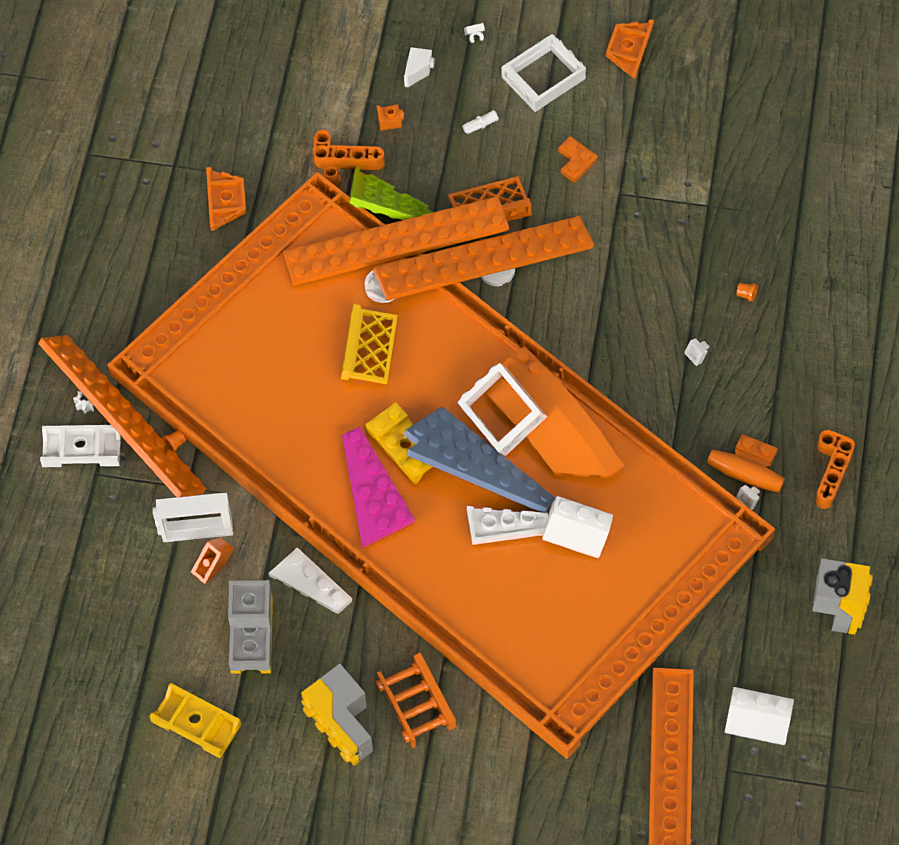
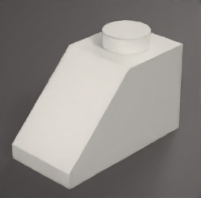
M411 47L404 75L405 87H409L429 75L430 68H434L435 64L432 50Z

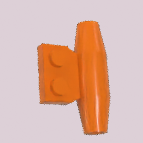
M744 434L741 435L735 447V454L712 449L707 461L708 465L726 476L760 489L779 493L785 480L784 477L767 468L771 465L778 448Z

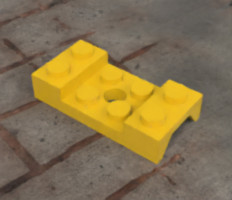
M395 402L366 424V432L414 484H417L423 474L433 466L407 455L408 450L415 444L405 437L404 434L406 429L413 426V423L408 419L405 411ZM406 441L411 446L409 448H402L400 444Z
M170 683L166 697L159 708L150 715L152 723L167 731L170 729L202 746L203 750L220 759L241 726L239 718ZM198 715L201 719L198 723H191L189 721L191 716Z

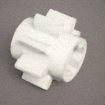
M77 391L78 396L73 398L77 411L81 409L84 411V414L94 411V405L82 392Z

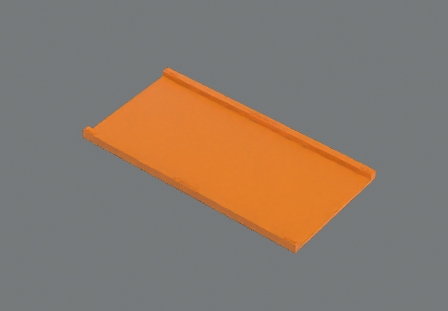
M316 172L107 364L110 376L174 430H180L187 441L564 758L568 759L580 746L581 739L755 552L757 550L761 552L774 537L775 528L461 283L396 298L388 303L375 302L368 297L365 292V279L374 270V267L424 254L419 253L293 286L283 251L385 225L366 209L357 208L350 204V197ZM353 304L361 305V309L398 315L387 384L355 378L341 379ZM363 315V321L367 325L374 321L371 316ZM384 319L381 323L385 328H388L392 325V320ZM377 324L370 328L375 335L382 331ZM367 331L360 334L364 342L372 338ZM385 334L378 338L383 345L389 342ZM375 341L368 344L372 352L380 348ZM364 347L357 351L361 358L369 355ZM526 347L580 404L620 458L624 468L610 478H601V475L580 477L564 473L562 476L554 475L547 463L526 438L504 457L555 498L559 496L613 515L610 530L599 558L542 540L543 535L472 545L467 506H473L477 509H483V507L492 508V510L500 511L508 509L511 512L539 511L436 467L426 471L419 482L414 484L366 432V424L395 402L405 411L413 425L440 407H444L494 448L457 402L465 392L470 391L479 379L484 378L494 365L499 363L503 365L511 355ZM383 351L376 354L380 362L387 359ZM372 357L364 361L369 368L377 365ZM360 364L355 367L354 372L362 374L366 372V369ZM380 367L373 371L377 377L384 378V372ZM484 393L470 405L498 441L502 440L516 427ZM357 427L361 428L415 519L414 523L362 548L342 437L343 434ZM405 441L400 446L402 448H409L411 444Z

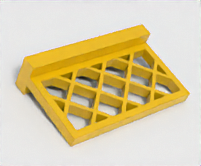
M353 304L341 379L355 378L387 384L398 315L361 309V305ZM363 315L371 316L374 321L367 325L363 321ZM384 319L392 320V325L385 328L381 321ZM376 324L382 330L377 335H375L370 329L372 326ZM367 331L372 338L364 342L360 334ZM384 334L389 339V342L385 345L378 339ZM375 341L380 348L372 352L368 344ZM364 347L369 355L361 358L357 351ZM381 351L387 356V359L382 362L376 357V354ZM372 357L377 365L369 368L364 361ZM360 364L366 369V372L362 374L354 372L355 367ZM380 367L384 372V378L377 377L373 371Z

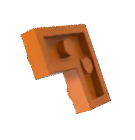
M571 136L558 148V152L570 160L561 169V174L573 183L598 160V156Z

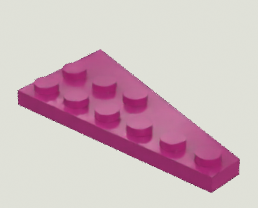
M357 427L343 434L342 437L362 548L414 523L415 519L361 428Z

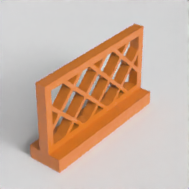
M518 176L448 194L452 208L465 205L469 201L477 202L484 200L486 196L490 198L498 196L500 202L505 203L501 206L507 222L532 215L531 202L527 198ZM516 183L517 185L515 190L507 188L511 184ZM492 189L500 190L497 195L490 193ZM504 192L511 194L509 199L501 197ZM477 193L482 195L480 199H476L472 196ZM515 196L522 198L519 201H512ZM458 198L465 199L462 204L454 201V199Z

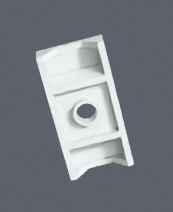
M112 425L42 426L43 454L40 457L42 467H62V464L99 463L100 466L120 465L121 435ZM84 441L85 445L78 448L75 446L77 442Z

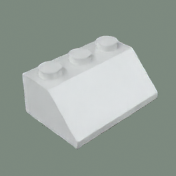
M557 496L551 505L542 540L599 558L610 530L613 515Z
M734 687L725 733L785 745L794 699Z

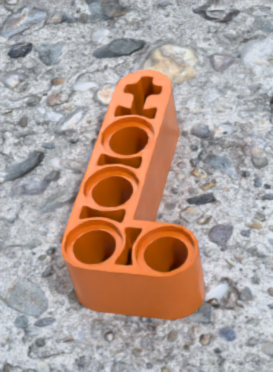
M319 130L314 135L313 156L314 164L318 168L325 169L328 166H334L336 169L355 170L357 166L360 167V170H380L384 167V151L380 147L331 145V136L326 130Z
M830 430L821 432L817 448L821 453L831 456L815 499L816 505L821 509H828L833 504L855 447V443L851 438ZM823 441H829L830 444H826ZM842 447H845V448H847V449H849V450H848V451H845V450L842 449ZM835 463H839V464H841L842 466H841V467L836 466ZM828 479L835 480V483L829 482ZM825 492H828V496L824 498Z

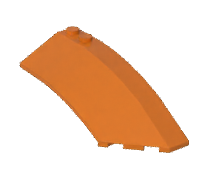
M526 347L511 355L504 362L503 365L508 368L548 416L525 438L540 454L554 475L562 476L564 473L580 477L601 475V478H610L624 468L620 458L580 404ZM503 376L484 392L515 426L532 412Z

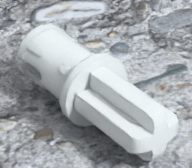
M494 110L481 117L477 116L476 119L463 125L464 132L470 134L476 130L485 129V126L498 121V116Z

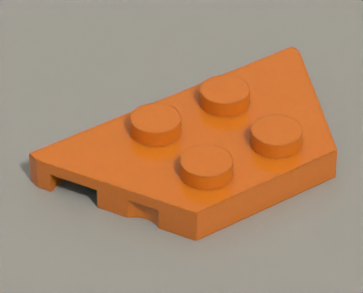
M648 20V23L638 24L637 21L629 24L615 25L606 51V57L632 78L637 76L654 20Z
M206 167L210 229L214 231L246 214L244 178L231 176L226 172L218 173L212 171V168Z

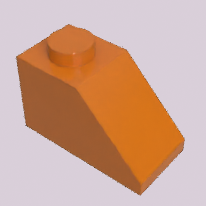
M221 537L208 541L191 573L204 584L208 583L226 565L234 548Z

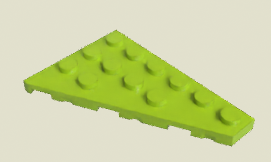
M355 167L350 195V204H353L355 207L366 208L373 213H382L392 219L401 220L434 213L428 209L429 206L411 197L407 193L400 194L394 191V186L378 179L372 174L366 175L360 172V167Z

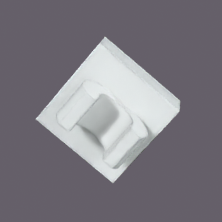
M483 23L464 28L465 36L470 35L469 40L471 43H474V35H478L480 41L484 39L481 33L485 30Z
M695 338L689 342L684 353L697 366L703 362L708 352L706 349L710 346L705 341L700 343Z
M744 485L740 488L736 498L753 510L760 498L757 495L760 491L755 486L750 489Z

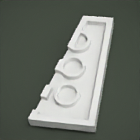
M467 506L472 545L540 536L544 534L548 520V513L531 511L511 512L508 509L500 511L492 510V508L483 507V509H477L473 506Z
M298 548L269 572L270 577L282 581L284 585L300 591L302 595L309 596L320 605L337 614L352 602V598Z

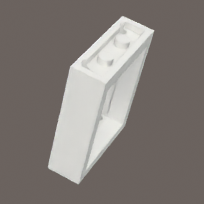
M553 34L502 66V78L534 112L583 81L586 76V67L583 63L579 62L573 52L567 50L562 41H559ZM549 51H552L573 74L538 96L517 72Z
M501 363L494 365L489 370V373L484 378L479 379L470 391L465 392L457 402L494 448L504 456L548 417L508 368ZM503 376L532 412L502 440L498 441L470 405Z
M227 493L156 500V507H153L155 525L158 535H162L163 542L233 535L232 515ZM221 513V516L167 522V518Z

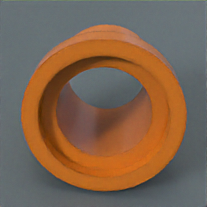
M328 166L324 169L323 177L337 187L341 182V177L336 167Z
M740 282L737 287V296L754 302L758 284Z
M180 430L162 437L174 452L186 442V438Z

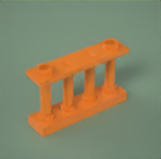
M421 653L413 656L414 663L411 667L385 679L381 671L377 672L378 680L375 681L379 691H384L404 730L402 736L405 742H410L412 748L416 747V736L437 726L446 725L449 731L456 728V719ZM413 674H420L422 678L420 684L393 696L389 688L390 685ZM422 691L429 692L431 696L429 701L403 713L401 712L397 704L398 702ZM431 708L438 709L440 713L438 718L412 730L410 729L406 721L407 719Z

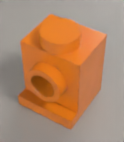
M398 105L377 106L380 131L402 127L401 120H404L403 109H399Z

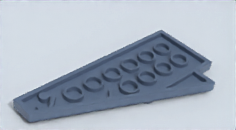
M440 407L405 431L404 436L415 444L407 453L408 456L542 513L549 511L556 499L444 407Z

